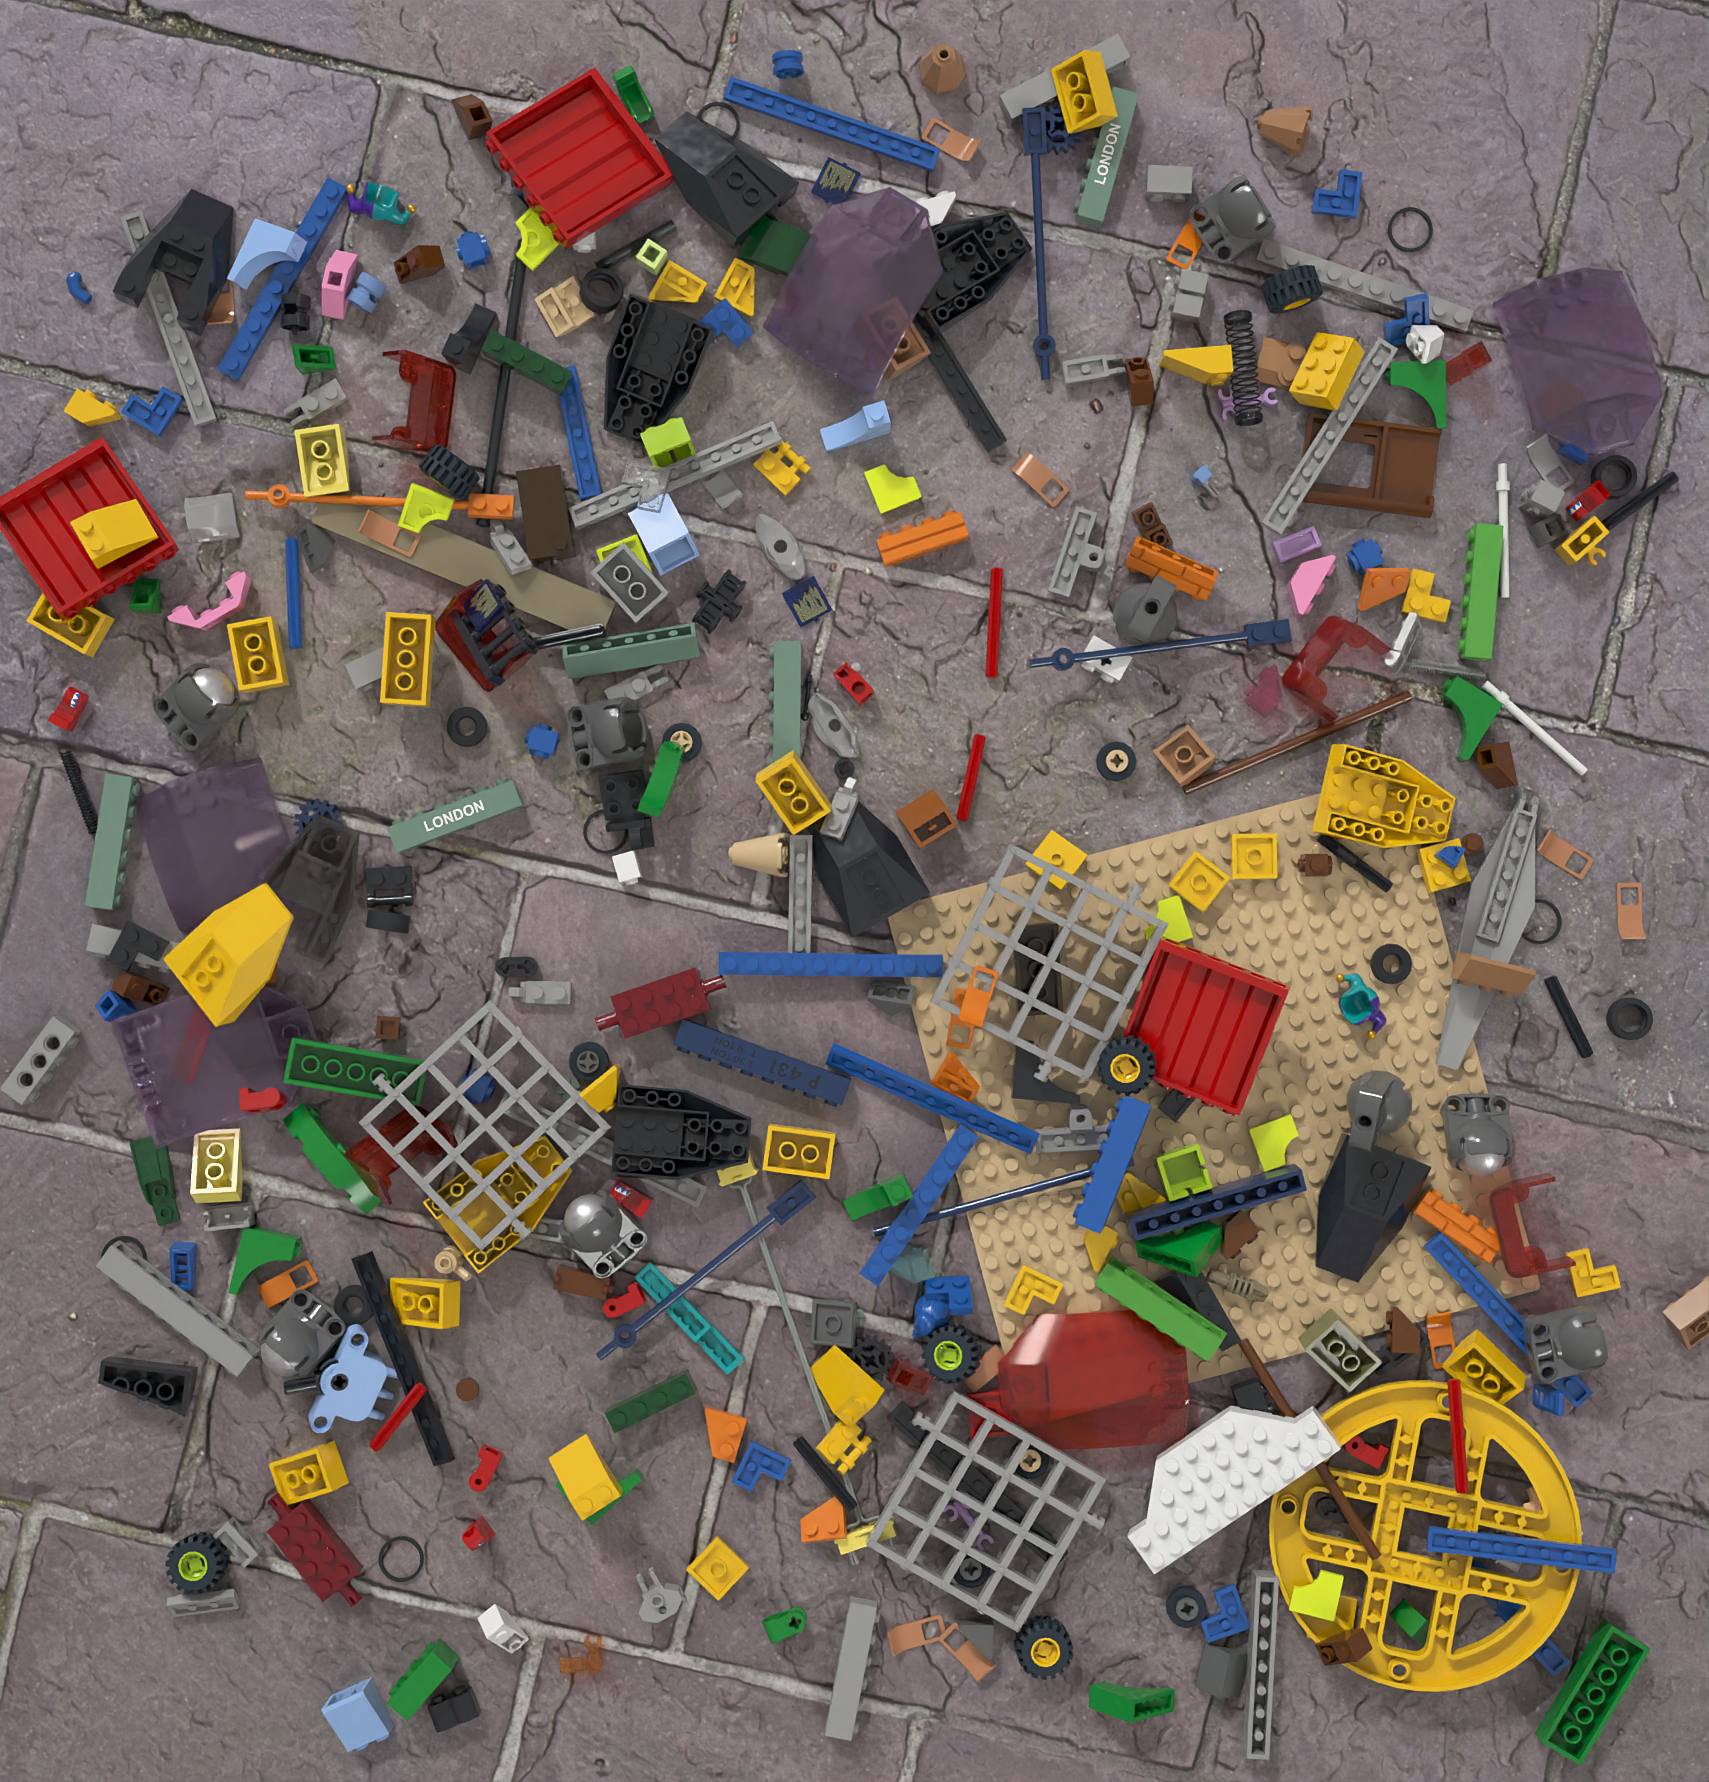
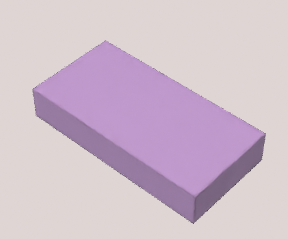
M1314 526L1271 543L1280 564L1322 547Z

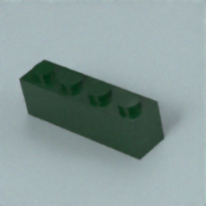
M494 330L491 331L482 348L484 356L563 397L574 379L572 371Z
M688 1369L607 1408L605 1415L615 1434L696 1394L697 1387Z

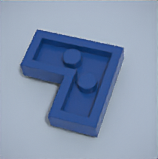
M1340 169L1336 191L1315 189L1311 213L1355 219L1358 212L1362 172Z
M1426 293L1404 298V319L1383 323L1384 340L1393 346L1406 343V337L1410 333L1411 325H1430L1429 296Z
M724 298L700 320L717 328L712 341L724 331L737 348L755 333L727 298Z
M162 387L151 405L132 394L121 413L161 437L184 399L167 388Z
M969 1275L925 1278L926 1300L949 1299L950 1315L973 1314Z
M751 1440L732 1479V1483L752 1492L761 1472L782 1481L792 1459Z
M1235 1584L1213 1590L1220 1612L1204 1617L1200 1622L1208 1643L1250 1628Z

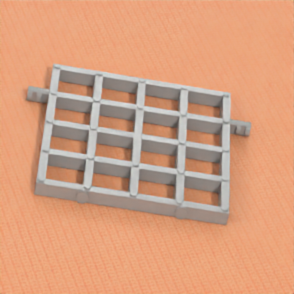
M1009 844L996 872L988 880L987 889L952 958L948 959L945 966L946 970L930 1002L959 1016L961 1008L942 999V996L956 968L972 975L974 967L962 962L961 959L977 930L1005 945L993 968L994 971L999 973L995 987L1023 1001L1009 1031L986 1020L983 1021L982 1028L1045 1059L1042 1065L1039 1064L1038 1073L1035 1072L1034 1077L1047 1082V1075L1051 1074V1067L1055 1064L1088 1081L1100 1059L1101 1052L1106 1047L1168 923L1134 906L1136 900L1139 901L1140 899L1139 894L1145 890L1134 883L1130 886L1132 887L1131 891H1128L1126 894L1128 895L1126 901H1123ZM1014 855L1044 869L1028 900L999 886ZM1052 874L1081 888L1066 919L1037 905ZM995 892L1024 907L1009 938L980 923ZM1089 893L1119 907L1103 938L1074 924ZM1032 912L1062 926L1047 957L1018 943ZM1127 912L1156 926L1141 956L1112 943ZM1070 931L1099 944L1084 975L1055 961ZM1013 950L1042 963L1028 994L998 980ZM1108 950L1136 963L1122 994L1093 980ZM1051 968L1080 982L1065 1013L1036 999ZM978 970L975 977L986 982L983 991L989 992L994 975H988ZM1089 987L1117 1001L1102 1032L1074 1018ZM1032 1006L1061 1020L1046 1050L1017 1036ZM1069 1025L1098 1039L1083 1069L1055 1055Z
M490 1000L395 1089L390 1086L392 1083L390 1080L385 1081L383 1079L385 1075L381 1073L372 1083L374 1086L378 1084L380 1086L378 1090L380 1092L384 1091L387 1096L359 1122L481 1251L509 1224L514 1227L513 1231L515 1233L519 1232L521 1234L519 1237L523 1240L532 1229L530 1227L527 1229L524 1226L526 1223L524 1221L520 1222L516 1217L611 1128L580 1096L581 1092H577L525 1038V1033L518 1026L515 1027ZM490 1012L507 1029L512 1037L487 1059L465 1034ZM460 1041L482 1066L456 1089L433 1064ZM519 1042L542 1067L516 1090L493 1065ZM428 1070L451 1095L425 1118L402 1093ZM488 1071L511 1096L485 1119L463 1094ZM548 1072L569 1094L570 1098L545 1120L523 1095ZM397 1099L418 1121L419 1125L393 1147L371 1122ZM457 1100L480 1125L454 1149L433 1127L432 1123ZM517 1101L540 1127L518 1148L514 1149L495 1130L492 1124ZM575 1103L599 1126L576 1150L552 1127ZM426 1130L449 1155L423 1178L400 1153ZM487 1131L509 1156L483 1179L460 1154L483 1132ZM546 1132L569 1157L543 1180L520 1155ZM455 1160L478 1185L452 1209L429 1183ZM515 1161L538 1186L517 1207L512 1209L490 1184ZM482 1191L507 1215L483 1239L458 1215Z
M953 1389L935 1422L930 1421L928 1416L923 1417L919 1411L914 1416L912 1424L915 1426L918 1424L920 1429H926L929 1432L865 1543L868 1547L896 1562L900 1568L914 1572L973 1606L980 1614H987L1014 1631L1019 1632L1082 1521H1086V1525L1090 1527L1094 1526V1529L1100 1531L1103 1527L1105 1519L1103 1517L1098 1518L1096 1513H1089L1088 1511L1107 1479L1104 1475ZM957 1402L985 1418L969 1446L942 1431ZM993 1424L1021 1439L1005 1467L978 1452ZM936 1439L963 1454L948 1482L920 1467ZM1029 1445L1036 1447L1057 1460L1041 1488L1014 1473ZM972 1460L1000 1475L984 1503L957 1488ZM1066 1465L1093 1480L1078 1508L1051 1494ZM914 1476L942 1491L927 1519L899 1503ZM1009 1481L1036 1496L1020 1524L993 1509ZM951 1497L979 1512L963 1540L936 1525ZM1045 1502L1072 1517L1056 1545L1029 1530ZM893 1513L921 1528L906 1555L878 1540ZM987 1518L1015 1533L1000 1560L993 1558L972 1545ZM930 1533L957 1548L942 1576L914 1561ZM1024 1539L1051 1554L1036 1581L1008 1566ZM966 1554L993 1569L978 1597L951 1582ZM1003 1575L1030 1590L1014 1618L987 1603Z

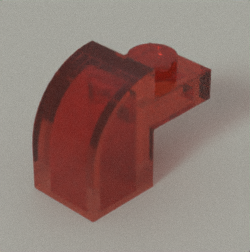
M1478 342L1462 351L1459 356L1446 362V378L1450 386L1477 373L1492 363V359L1483 342Z
M896 1357L886 1376L889 1383L909 1392L912 1390L923 1396L934 1378V1375L930 1376L928 1371L900 1357Z

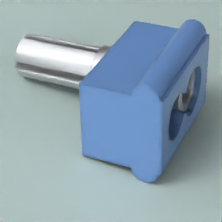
M1203 465L1191 476L1190 480L1195 482L1198 487H1205L1211 496L1216 498L1220 493L1209 480L1212 474L1208 470V465Z

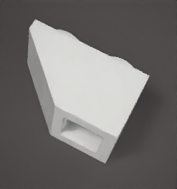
M942 191L934 198L928 199L923 197L917 199L912 204V214L919 236L944 224L955 203V191L950 193L949 191Z
M1411 325L1410 333L1406 337V344L1421 363H1428L1440 355L1444 333L1437 325Z
M496 1604L478 1617L486 1638L511 1654L529 1640L528 1636L511 1615Z

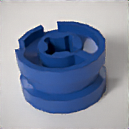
M783 50L772 55V63L775 65L773 67V76L776 75V78L786 79V76H791V78L802 76L804 74L803 65L801 64L803 62L802 53L796 50Z

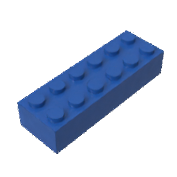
M1126 1095L1124 1099L1119 1098L1115 1108L1118 1115L1116 1120L1111 1119L1106 1131L1110 1133L1108 1140L1102 1141L1098 1151L1101 1154L1099 1162L1095 1161L1090 1171V1175L1093 1178L1091 1183L1087 1182L1082 1191L1081 1196L1085 1197L1082 1204H1077L1074 1211L1075 1224L1096 1233H1102L1152 1105Z

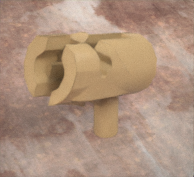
M449 1245L436 1256L434 1261L435 1268L440 1273L447 1274L454 1271L464 1281H468L471 1277V1274L462 1267L464 1254L458 1246Z

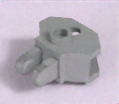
M651 1567L648 1570L654 1582L653 1585L648 1586L642 1574L636 1575L638 1584L643 1591L642 1597L644 1598L640 1606L639 1615L643 1621L659 1623L677 1613L684 1592L680 1585L666 1583L664 1579L661 1580L656 1569Z

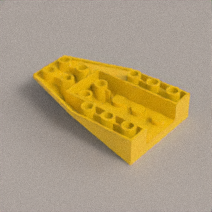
M1332 744L1312 832L1380 848L1444 842L1447 838L1456 798L1404 760L1346 744Z
M264 883L214 911L163 960L215 1027L233 1023L270 980L294 917L269 885Z
M546 1136L538 1138L520 1155L543 1180L564 1162V1159ZM504 1150L479 1159L471 1166L485 1179L509 1154ZM515 1161L490 1184L512 1209L517 1207L538 1186ZM570 1167L516 1217L520 1222L524 1221L526 1223L524 1226L527 1229L530 1227L532 1231L534 1230L572 1173ZM463 1171L439 1189L437 1193L453 1209L478 1184ZM484 1191L458 1214L481 1239L507 1216ZM430 1197L423 1202L478 1274L522 1240L519 1237L521 1234L519 1232L515 1233L513 1231L514 1227L509 1224L481 1251Z

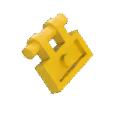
M782 441V444L776 446L779 449L776 454L769 449L766 450L753 466L786 496L801 481L795 473L800 469L806 475L811 467L805 463L806 460L802 456L799 457L791 449L792 446ZM784 456L793 463L790 468L781 461Z
M839 1420L815 1449L829 1464H834L839 1460L841 1465L837 1468V1471L844 1475L848 1469L851 1470L855 1466L854 1462L861 1454H865L872 1440L865 1435L859 1441L856 1437L862 1430L856 1424L849 1428L842 1420ZM851 1444L854 1447V1449L848 1456H846L844 1454V1451Z

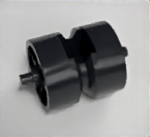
M294 290V293L281 295V309L284 312L281 313L280 327L293 331V335H297V331L310 330V316L307 312L311 310V297L298 294L299 290Z

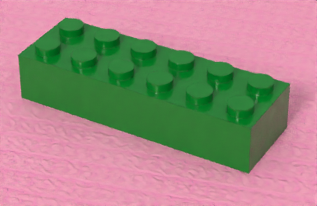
M292 1036L283 1083L383 1100L387 1094L384 1091L380 1092L378 1090L380 1087L378 1084L374 1086L372 1083L381 1073L385 1075L383 1079L385 1081L390 1080L392 1082L390 1086L395 1089L425 1060ZM426 1072L402 1093L414 1106L420 1105Z
M1603 1618L1534 1734L1542 1743L1581 1766L1648 1655L1650 1648L1636 1637Z

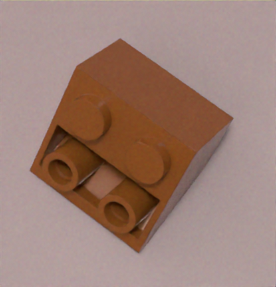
M934 788L896 811V814L919 850L958 826Z

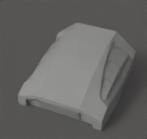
M233 493L185 498L184 509L187 528L193 543L241 538L236 522Z

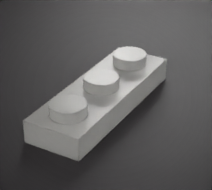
M225 1588L220 1591H205L199 1594H180L176 1597L167 1598V1608L173 1617L238 1609L240 1608V1599L235 1589Z

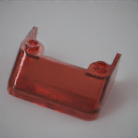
M408 350L383 352V357L400 362L399 375L404 382L411 384L406 427L396 426L392 429L390 435L372 436L371 441L398 449L429 452L434 444L447 448L456 384L455 369L449 364Z
M480 579L454 595L436 620L435 630L481 688L490 692L497 688L498 685L486 680L449 615L454 609L463 613H468L473 609L472 607L469 608L472 604L470 601L484 583ZM479 615L474 619L473 624L478 629L485 621ZM489 630L483 636L484 644L488 645L497 637L492 630ZM502 644L493 652L492 658L497 662L514 646L507 649ZM525 650L517 657L512 658L502 669L503 672H501L505 680L522 668L533 654Z
M1336 615L1329 616L1321 623L1281 676V684L1288 692L1329 723L1336 720L1339 716L1321 703L1327 695V686L1318 676L1344 642L1356 649L1367 645L1380 656L1391 649L1364 627Z
M414 1106L425 1118L430 1114L422 1107ZM405 1109L377 1128V1130L395 1147L419 1123ZM437 1118L432 1123L433 1127L455 1149L458 1143L452 1128ZM424 1130L400 1154L408 1162L421 1152L435 1156L444 1149ZM369 1134L347 1150L346 1156L370 1192L390 1206L393 1202L388 1189L391 1187L392 1182L388 1176L401 1166Z
M1549 1173L1510 1181L1492 1190L1488 1196L1504 1269L1513 1278H1522L1576 1266V1262L1569 1256L1546 1260L1545 1254L1540 1247L1535 1245L1524 1247L1514 1204L1523 1202L1528 1198L1529 1187L1555 1182V1177Z

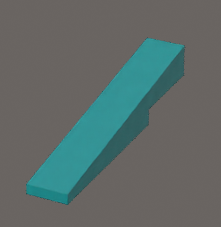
M649 1262L634 1277L658 1303L677 1289L652 1262ZM685 1295L665 1309L695 1343L697 1342L727 1375L731 1374L746 1359Z

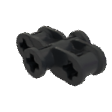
M729 569L724 573L715 588L711 587L710 583L706 581L696 594L697 599L701 598L705 602L694 615L692 622L704 627L708 634L715 630L724 615L733 623L743 609L742 605L738 606L734 601L743 591L747 582L745 580L741 581L731 574L732 571Z

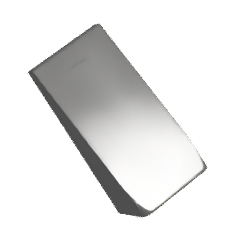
M542 1216L534 1230L526 1237L566 1243L559 1233L560 1223L564 1219Z

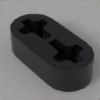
M529 956L503 957L495 964V970L501 977L533 976L539 968L537 960ZM526 960H529L530 964H534V968L530 969V973H527L526 969H519V965L526 964ZM507 961L508 965H515V969H509L507 974H505V971L500 969V965Z
M1322 1497L1317 1500L1315 1509L1322 1518L1349 1524L1343 1513L1339 1512L1340 1508L1334 1498ZM1326 1502H1328V1505L1335 1508V1511L1327 1510L1324 1513L1321 1506H1325ZM1349 1502L1354 1511L1356 1512L1357 1516L1359 1517L1358 1508L1353 1503Z

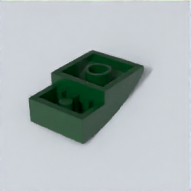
M763 217L751 228L749 236L743 240L738 257L777 275L783 274L801 282L805 280L820 238L790 225Z

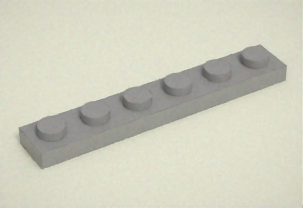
M790 835L788 952L810 953L812 835Z

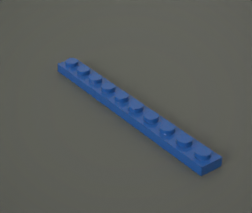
M730 77L723 97L725 101L931 172L935 168L940 153V148L734 77Z
M327 177L296 231L297 235L307 241L299 261L287 260L278 262L217 369L237 381L240 380L281 309V295L291 292L348 192L345 186Z
M719 952L718 975L942 977L943 955Z
M834 1043L831 1047L826 1065L1031 1155L1040 1133Z
M1438 1231L1423 1247L1527 1356L1523 1334L1524 1319L1456 1247ZM1545 1367L1542 1370V1373L1545 1372L1548 1367ZM1576 1374L1559 1378L1552 1382L1576 1408L1593 1393Z

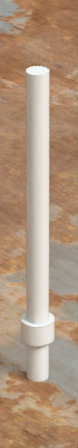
M1506 463L1498 464V482H1496V492L1499 494V525L1504 526L1500 560V598H1509L1508 491H1510V481H1507Z
M1488 680L1482 685L1486 692L1501 702L1504 708L1582 776L1587 771L1585 766L1508 699L1509 696L1504 691L1500 692Z

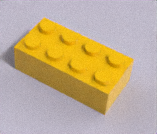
M386 612L380 703L430 708L436 620L432 615Z

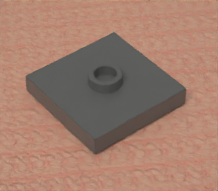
M813 1299L810 1344L855 1348L857 1302Z

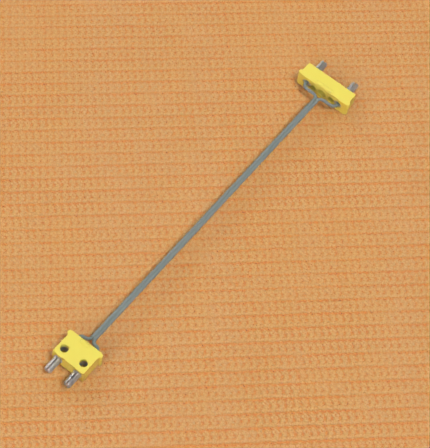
M749 1150L748 1163L717 1170L720 1179V1186L729 1185L733 1189H740L754 1227L759 1222L746 1185L751 1183L752 1176L756 1175L759 1169L755 1167ZM749 1177V1180L743 1184V1188L740 1185L731 1184ZM761 1232L757 1235V1239L823 1425L828 1434L832 1428ZM837 1460L838 1467L841 1465L839 1460ZM846 1472L842 1475L845 1487L858 1504L851 1481ZM858 1504L854 1508L857 1522L847 1525L846 1529L859 1525L861 1520L863 1522H870L878 1519L880 1516L868 1519L863 1518ZM891 1516L878 1540H885L886 1545L896 1550L892 1539L897 1534L893 1516ZM877 1521L847 1531L846 1539L834 1541L838 1545L841 1555L848 1553L852 1565L859 1563L855 1550L867 1546L865 1541Z

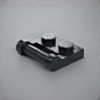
M412 866L366 868V901L368 908H375L379 905L398 904L413 906ZM405 889V895L376 897L375 890Z

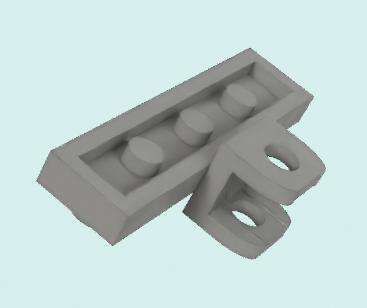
M1076 506L1048 592L1070 598L1079 568L1090 572H1099L1105 558L1104 550L1098 546L1088 544L1098 515L1097 512ZM1092 557L1098 558L1096 561L1090 560Z
M1086 1105L1070 1106L1068 1109V1127L1035 1129V1132L1040 1133L1036 1142V1152L1099 1150L1102 1141H1107L1110 1133L1106 1132L1108 1125L1092 1126V1115ZM1078 1115H1083L1082 1118L1077 1119Z

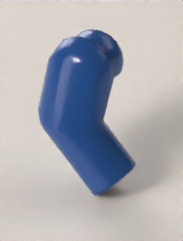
M76 271L68 274L66 282L69 293L86 305L89 304L92 300V295L81 289V274Z

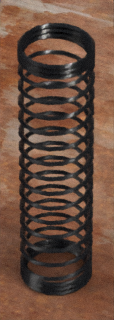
M1236 310L1225 314L1223 317L1224 327L1227 329L1225 331L1226 336H1228L1226 338L1227 345H1238L1231 348V350L1239 352L1232 355V358L1239 359L1234 361L1233 365L1240 367L1233 369V372L1240 374L1230 376L1232 377L1230 382L1233 384L1231 390L1234 391L1232 397L1235 398L1232 402L1235 405L1233 410L1236 412L1234 414V421L1238 426H1252L1263 421V414L1260 412L1263 408L1257 406L1262 401L1256 399L1261 396L1260 393L1256 392L1260 387L1255 385L1259 382L1258 379H1255L1258 373L1254 372L1258 366L1251 365L1257 361L1256 358H1251L1256 355V352L1250 351L1256 347L1254 344H1250L1255 340L1253 337H1250L1254 332L1249 330L1253 327V324L1249 323L1253 318L1252 313L1248 310ZM1243 325H1250V326H1251V327L1245 328V329H1232V328H1234V327L1243 326ZM1228 331H1234L1230 335L1227 334ZM1251 332V334L1245 336H1233L1238 333ZM1229 337H1230V338H1238V339H1235V340H1233V341H1231V342L1228 341V338H1229ZM1243 339H1253L1246 343H1233ZM1243 346H1253L1250 349L1234 350ZM1254 353L1253 355H1250V356L1235 357L1236 355H1239V354ZM1244 360H1255L1250 363L1237 364V362ZM1244 367H1256V368L1250 369V370H1244V371H1239V370H1238V369L1244 368ZM1245 374H1256L1251 377H1238ZM1233 379H1239V380H1241V381H1238V382H1236V383H1233V382H1232ZM1245 381H1257L1251 384H1239ZM1234 386H1245L1237 390L1233 389ZM1246 388H1257L1251 391H1239ZM1234 393H1245L1237 397L1234 396ZM1246 395H1258L1251 398H1240ZM1236 399H1237V400H1246V401L1240 402V403H1238V404L1235 403V400H1236ZM1254 401H1258V402H1259V403L1251 404V405H1241V404L1247 403V402H1254ZM1237 406L1247 407L1238 411L1235 409ZM1259 408V410H1256V411L1241 412V411L1248 410V409Z

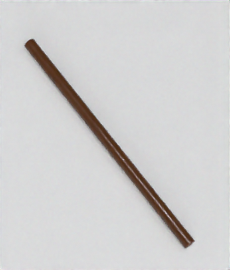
M1407 690L1199 777L1189 784L1183 785L1182 788L1185 794L1188 795L1412 701V696Z
M1248 1338L1241 1340L1238 1343L1239 1347L1282 1416L1295 1418L1294 1412ZM1322 1461L1314 1468L1371 1560L1379 1558L1381 1556L1380 1551L1325 1462Z

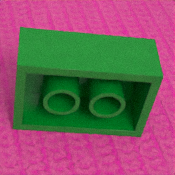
M438 1639L435 1644L430 1642L418 1660L415 1659L404 1676H401L393 1685V1688L388 1693L391 1697L387 1704L408 1721L453 1669L459 1655L441 1639Z

